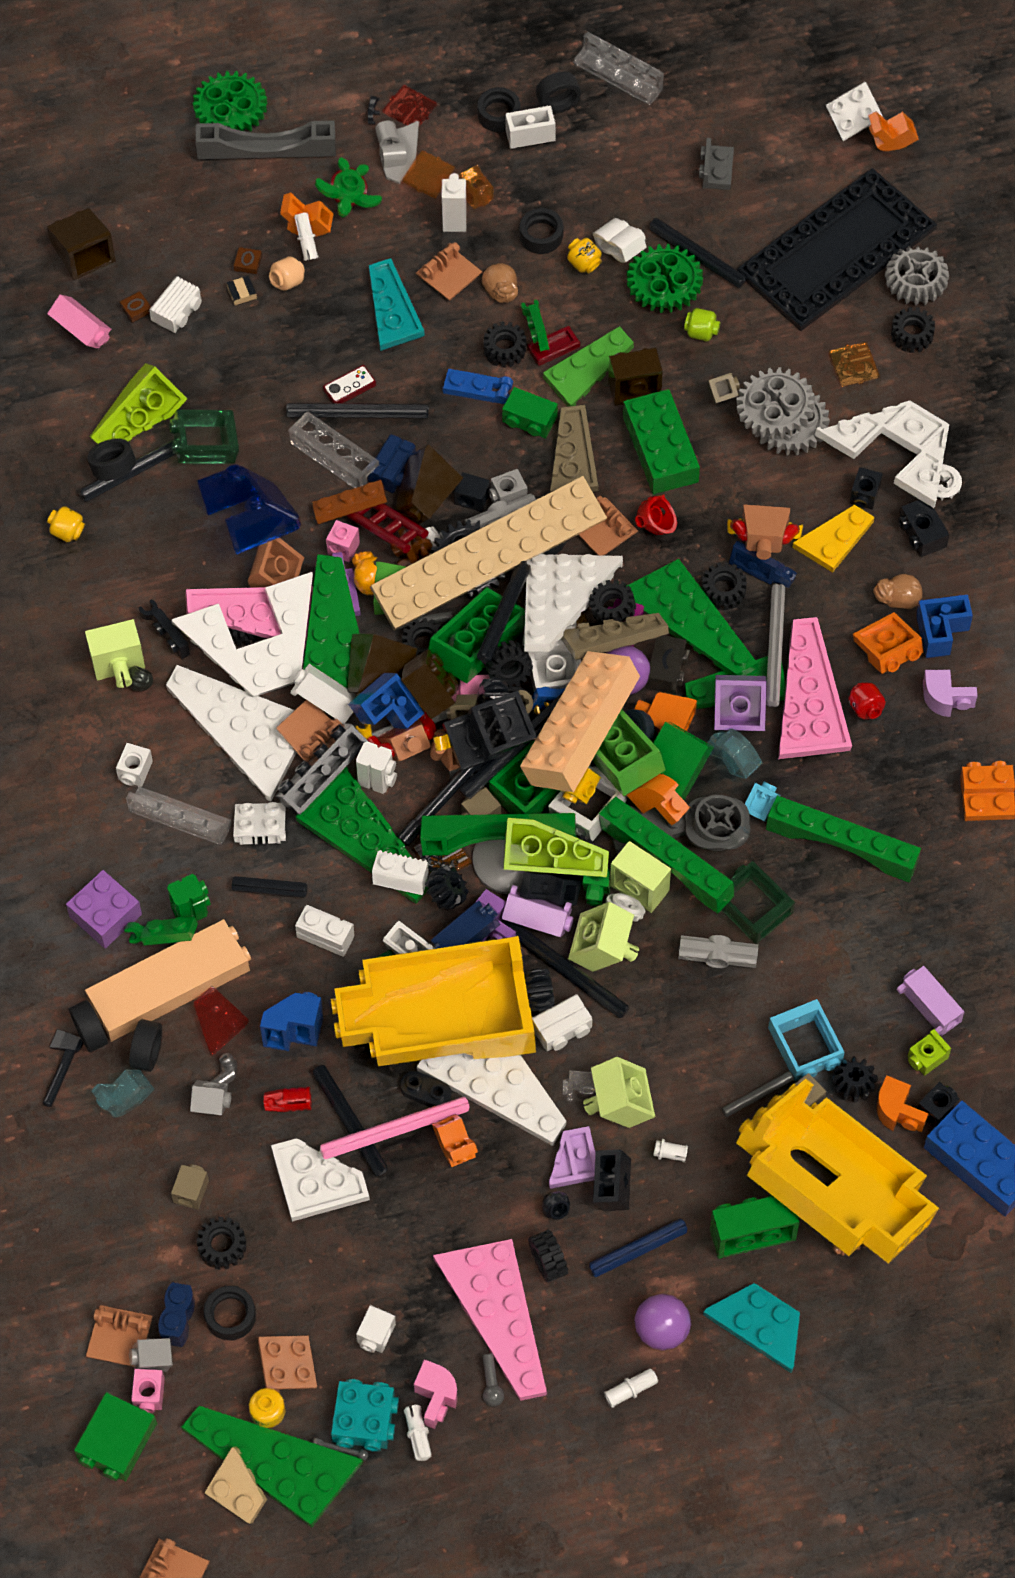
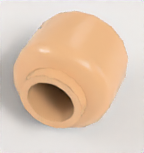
M288 256L272 264L269 279L275 288L287 291L303 282L305 269L300 261Z

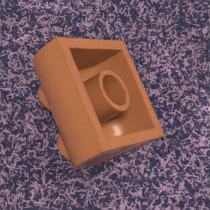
M273 532L264 534L261 537L248 578L249 586L251 588H264L298 577L304 557Z

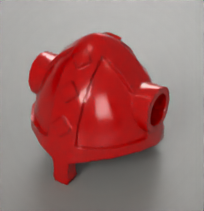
M664 494L648 497L646 501L642 502L635 517V523L638 527L644 528L656 535L673 533L677 527L675 512ZM660 508H663L665 510V514H662Z

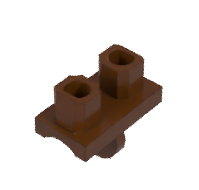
M405 528L398 530L400 537L407 532ZM416 536V542L413 539L408 543L411 547L407 553L408 557L398 561L397 564L408 567L421 560L420 555H422V558L429 556L428 552L433 547L431 540ZM390 545L392 551L397 557L404 554L402 551Z

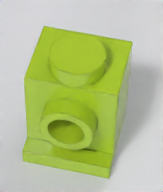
M933 1029L929 1035L909 1049L908 1061L916 1071L920 1070L925 1076L949 1058L951 1047ZM927 1049L930 1052V1054H927L924 1051Z

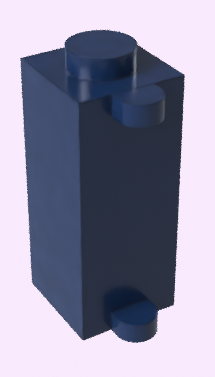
M478 900L431 939L436 949L481 942L501 925L496 919L499 914L490 903L485 905Z

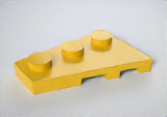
M853 505L793 542L792 548L833 573L874 523L875 517Z

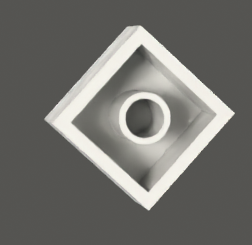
M562 640L555 642V646L550 652H528L533 665V669H530L532 672L530 677L533 691L535 692L536 688L541 687L566 688L579 667L581 659L575 660Z

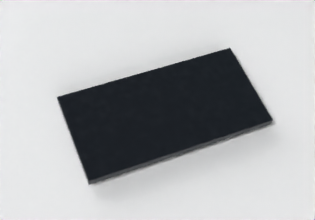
M871 168L739 266L737 270L746 276V282L799 331H802L886 268L893 254L897 255L900 249L906 252L908 246L912 248L935 231L937 224L874 168Z

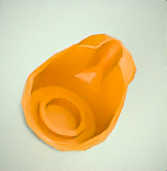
M371 551L356 553L352 558V562L356 567L353 573L356 588L362 594L372 596L374 594L370 587L375 584L377 567L374 565V561L378 557H374Z

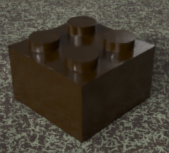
M656 347L650 349L642 348L628 353L620 352L609 356L608 384L614 406L623 405L624 401L662 391L663 370Z
M428 648L404 665L401 681L430 719H433L456 703L457 686L459 684L452 673L447 674L442 667L444 664L437 653L432 654Z

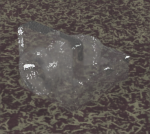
M569 1071V1080H563L562 1095H567V1104L573 1103L574 1090H578L582 1094H593L596 1092L592 1072Z

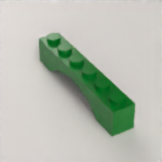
M778 795L767 819L766 830L789 839H808L840 847L867 860L885 874L909 883L919 860L920 847Z
M616 796L599 813L602 830L620 843L627 844L629 841L670 867L671 872L694 896L717 914L734 897L733 881Z
M576 814L422 816L420 837L422 856L449 855L460 848L474 843L505 840L507 818L536 820L576 837Z

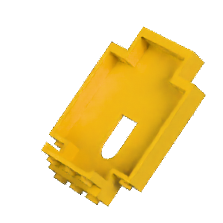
M804 1079L798 1085L794 1083L782 1095H775L767 1107H761L752 1120L748 1118L739 1128L741 1135L736 1143L753 1156L749 1162L752 1166L747 1176L848 1256L861 1244H864L889 1264L930 1225L939 1207L918 1192L927 1175L827 1097L821 1103L817 1104L815 1102L809 1107L805 1101L814 1084L807 1079ZM795 1149L807 1152L838 1178L827 1187L795 1162L790 1152Z

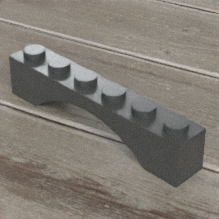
M311 121L301 127L278 133L244 132L229 128L220 123L196 124L198 159L336 156L335 121Z

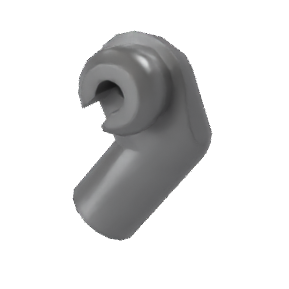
M224 1053L219 1059L221 1063L220 1074L210 1080V1082L229 1084L236 1077V1058L230 1053Z

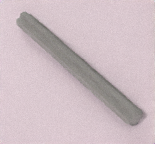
M774 584L771 593L766 705L769 707H777L780 700L785 586L783 584Z

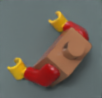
M744 505L742 519H727V532L736 534L741 541L745 542L748 551H757V557L766 560L771 557V553L781 552L783 545L789 544L793 538L800 539L803 525L789 522L790 508Z
M426 712L407 729L393 728L377 736H372L370 724H364L365 729H360L356 726V729L370 743L376 744L378 748L382 746L390 749L393 761L398 762L430 748L429 741L433 739L434 733L437 731L433 719H430Z

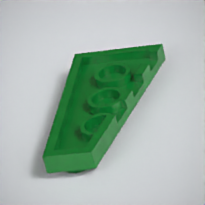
M768 656L757 659L758 669L745 676H766L767 681ZM782 661L779 701L784 700L786 685ZM721 671L685 683L686 698L697 700L696 709L715 707V675H729L728 673Z

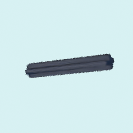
M678 1219L590 1262V1271L594 1277H598L686 1234L687 1226L683 1219Z

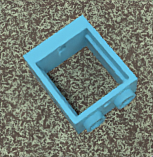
M818 999L770 1018L768 1029L795 1082L802 1079L808 1073L815 1077L820 1071L825 1069L831 1071L836 1066L841 1065L845 1052ZM815 1021L831 1054L799 1067L782 1033Z

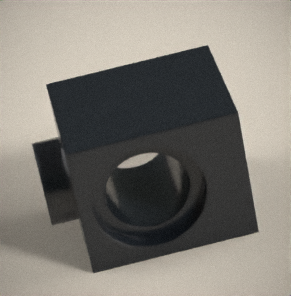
M859 467L851 490L850 504H854L859 508L873 510L881 487L883 473Z
M462 472L461 476L463 479L452 491L455 505L482 512L489 497L490 480Z
M939 1082L919 1102L917 1109L928 1113L926 1122L935 1128L958 1105L960 1098L953 1088L944 1086ZM942 1101L946 1106L937 1107L933 1102Z

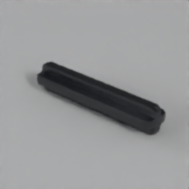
M234 876L232 879V890L237 892L305 898L308 891L307 884L302 882Z

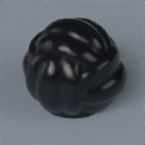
M556 1191L548 1193L543 1198L542 1210L547 1218L559 1220L568 1214L570 1201L567 1194Z

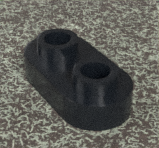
M409 1072L401 1080L403 1095L426 1106L434 1107L449 1102L452 1099L451 1088L447 1083L420 1072ZM411 1081H417L419 1084L417 1086H411L409 1083ZM436 1090H441L443 1094L440 1096L434 1095V1092Z

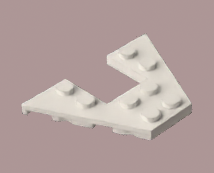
M906 401L898 406L883 408L882 412L871 415L868 412L855 416L851 420L838 421V425L824 429L816 428L815 436L853 459L881 433L917 454L895 477L894 484L929 506L935 507L949 424L915 403Z
M310 572L266 587L265 593L281 634L237 650L219 604L172 619L171 622L190 638L193 644L202 649L203 653L216 665L218 664L236 683H239L250 696L257 697L294 684L293 680L296 674L302 669L313 574Z

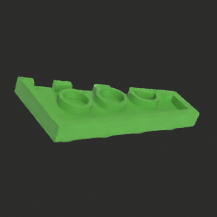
M618 327L543 372V379L567 407L576 406V402L582 396L585 397L590 392V388L606 376V372L609 370V356L620 352H630L634 348V342L621 327Z

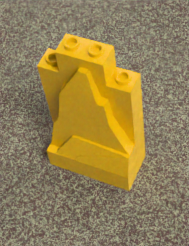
M519 936L363 960L364 969L359 970L361 985L335 988L336 998L331 999L333 1014H338L339 1022L334 1023L336 1039H342L343 1047L369 1043L371 1058H377L378 1066L462 1053L472 1055L473 1059L510 1057L536 1053L531 1009L529 1008Z

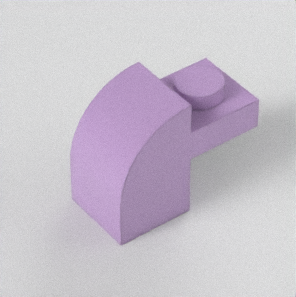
M925 670L923 678L924 699L927 706L933 712L941 716L950 717L952 708L959 710L975 708L977 687H952L950 670Z

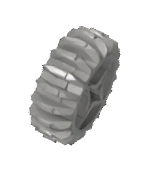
M908 246L906 252L900 249L898 254H893L891 261L887 263L885 272L887 288H890L891 295L897 294L898 300L904 298L906 304L913 301L915 306L921 301L926 305L928 300L934 302L937 297H941L943 290L947 288L949 279L948 266L944 263L943 256L937 257L936 251L930 253L928 247L925 250H920L919 246L912 250ZM904 269L905 275L901 277L899 272ZM933 274L935 279L930 282L929 276Z

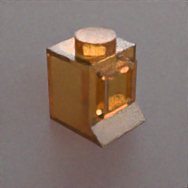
M479 165L459 174V179H466V200L474 209L481 205L484 206L494 199L493 186L482 174ZM475 182L478 188L475 189L471 183Z

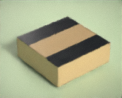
M249 276L227 282V288L234 305L257 299Z

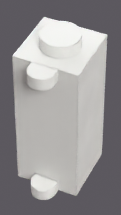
M456 173L451 174L449 179H442L443 232H466V179H459Z
M308 664L305 670L300 669L293 680L295 686L290 693L294 696L299 694L335 719H338L342 724H345L353 713L348 704L355 698L356 694L348 692L347 688L311 664Z

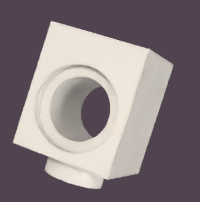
M126 743L116 767L118 780L129 786L138 785L142 787L153 762L151 750ZM131 765H138L135 769H129Z
M370 1306L356 1334L357 1343L360 1344V1347L368 1352L374 1353L376 1350L383 1353L396 1325L395 1316Z

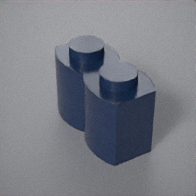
M172 1282L165 1294L166 1309L162 1312L159 1319V1332L161 1339L170 1338L171 1346L182 1347L189 1335L188 1321L193 1315L195 1300L191 1285Z

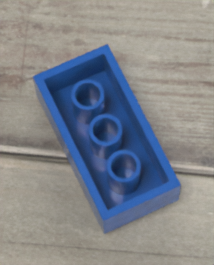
M961 1100L927 1136L924 1148L1006 1217L1015 1207V1145Z

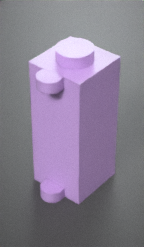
M512 886L510 894H508L502 919L561 937L565 931H570L573 923V917L570 916L572 903L566 902L565 906L541 899H526L519 896L520 892H517L518 886Z
M925 966L917 971L913 969L904 976L903 984L897 988V991L907 996L939 1035L943 1036L962 1022L963 1009Z

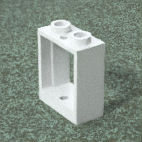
M588 766V768L601 777L596 788L612 797L607 804L615 796L624 803L627 801V795L623 797L598 767ZM560 791L549 804V813H575L576 834L578 836L584 835L585 840L590 838L593 842L602 831L599 813L592 821L569 808L572 802L562 797L564 793Z

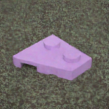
M589 1126L563 1131L555 1165L549 1180L550 1189L594 1180L595 1149Z

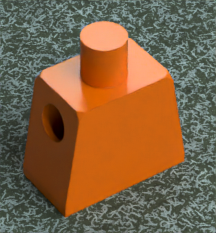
M659 692L656 694L652 704L638 700L635 710H642L650 715L654 722V738L656 739L665 722H672L688 731L696 713L697 700Z

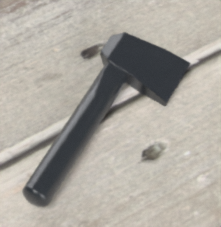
M58 1029L49 1048L65 1052L43 1100V1105L46 1107L53 1106L73 1057L83 1046L80 1037Z

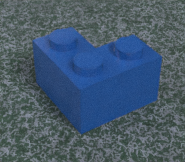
M968 594L919 601L916 617L925 657L950 655L953 644L952 633L970 630L973 615Z
M383 673L348 704L362 724L375 725L386 716L394 728L407 729L425 714L397 673Z

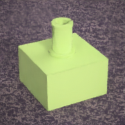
M134 619L85 631L96 679L101 680L115 676L117 687L124 688L122 678L125 680L126 687L130 686L132 679L129 669L134 666L145 669Z
M629 841L611 863L610 886L622 894L634 897L649 912L652 913L669 892L671 868Z
M611 902L580 913L568 959L592 972L621 962L623 957L630 962L634 961L638 956L636 952L639 951V947L627 942L634 914Z
M619 1057L591 1068L596 1095L585 1099L583 1102L585 1105L590 1104L584 1106L589 1115L600 1111L601 1117L628 1128L655 1118L645 1068Z

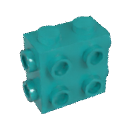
M347 1379L346 1382L339 1381L331 1433L332 1442L337 1443L339 1447L352 1448L353 1445L364 1446V1449L369 1451H380L381 1448L387 1449L388 1440H394L395 1424H391L392 1414H397L399 1397H395L394 1388L382 1382L367 1385L362 1384L361 1381L356 1379Z

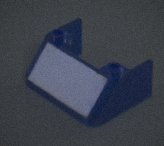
M234 464L227 467L226 470L197 480L208 515L248 500L245 503L246 511L225 519L236 554L292 533L301 527L298 513L276 484L243 466Z

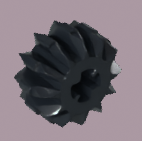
M497 678L483 679L479 685L478 703L482 704L509 694L507 682Z
M441 866L427 876L428 881L425 883L429 889L427 894L431 895V902H436L439 909L444 908L447 911L463 904L467 899L466 895L469 893V890L465 885L468 882L463 880L462 873L458 874L455 867Z
M536 968L526 971L524 977L531 1011L543 1012L552 1008L555 1002L550 971L547 968Z
M854 1056L851 1059V1063L843 1059L841 1066L835 1067L834 1073L836 1075L833 1076L832 1083L837 1085L835 1088L836 1093L844 1092V1100L848 1099L849 1096H853V1100L856 1103L859 1095L866 1100L869 1092L873 1093L876 1086L874 1083L877 1082L878 1076L873 1074L875 1069L873 1065L866 1066V1059L861 1060L859 1063ZM853 1077H857V1082L853 1081Z

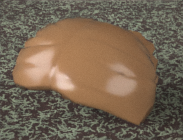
M498 263L489 266L484 271L482 285L493 299L500 303H509L517 297V276L515 270L509 265Z
M900 574L890 580H879L873 589V593L879 602L886 603L892 608L912 609L917 606L922 599L923 593L920 582L914 576L908 574Z

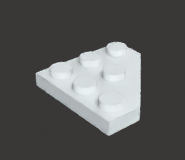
M297 1138L271 1145L292 1221L370 1200L361 1171L340 1163L334 1157L324 1159L320 1151L307 1146L305 1142Z

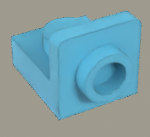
M764 781L762 785L755 783L745 803L749 814L766 822L776 796H781L775 793L777 787Z

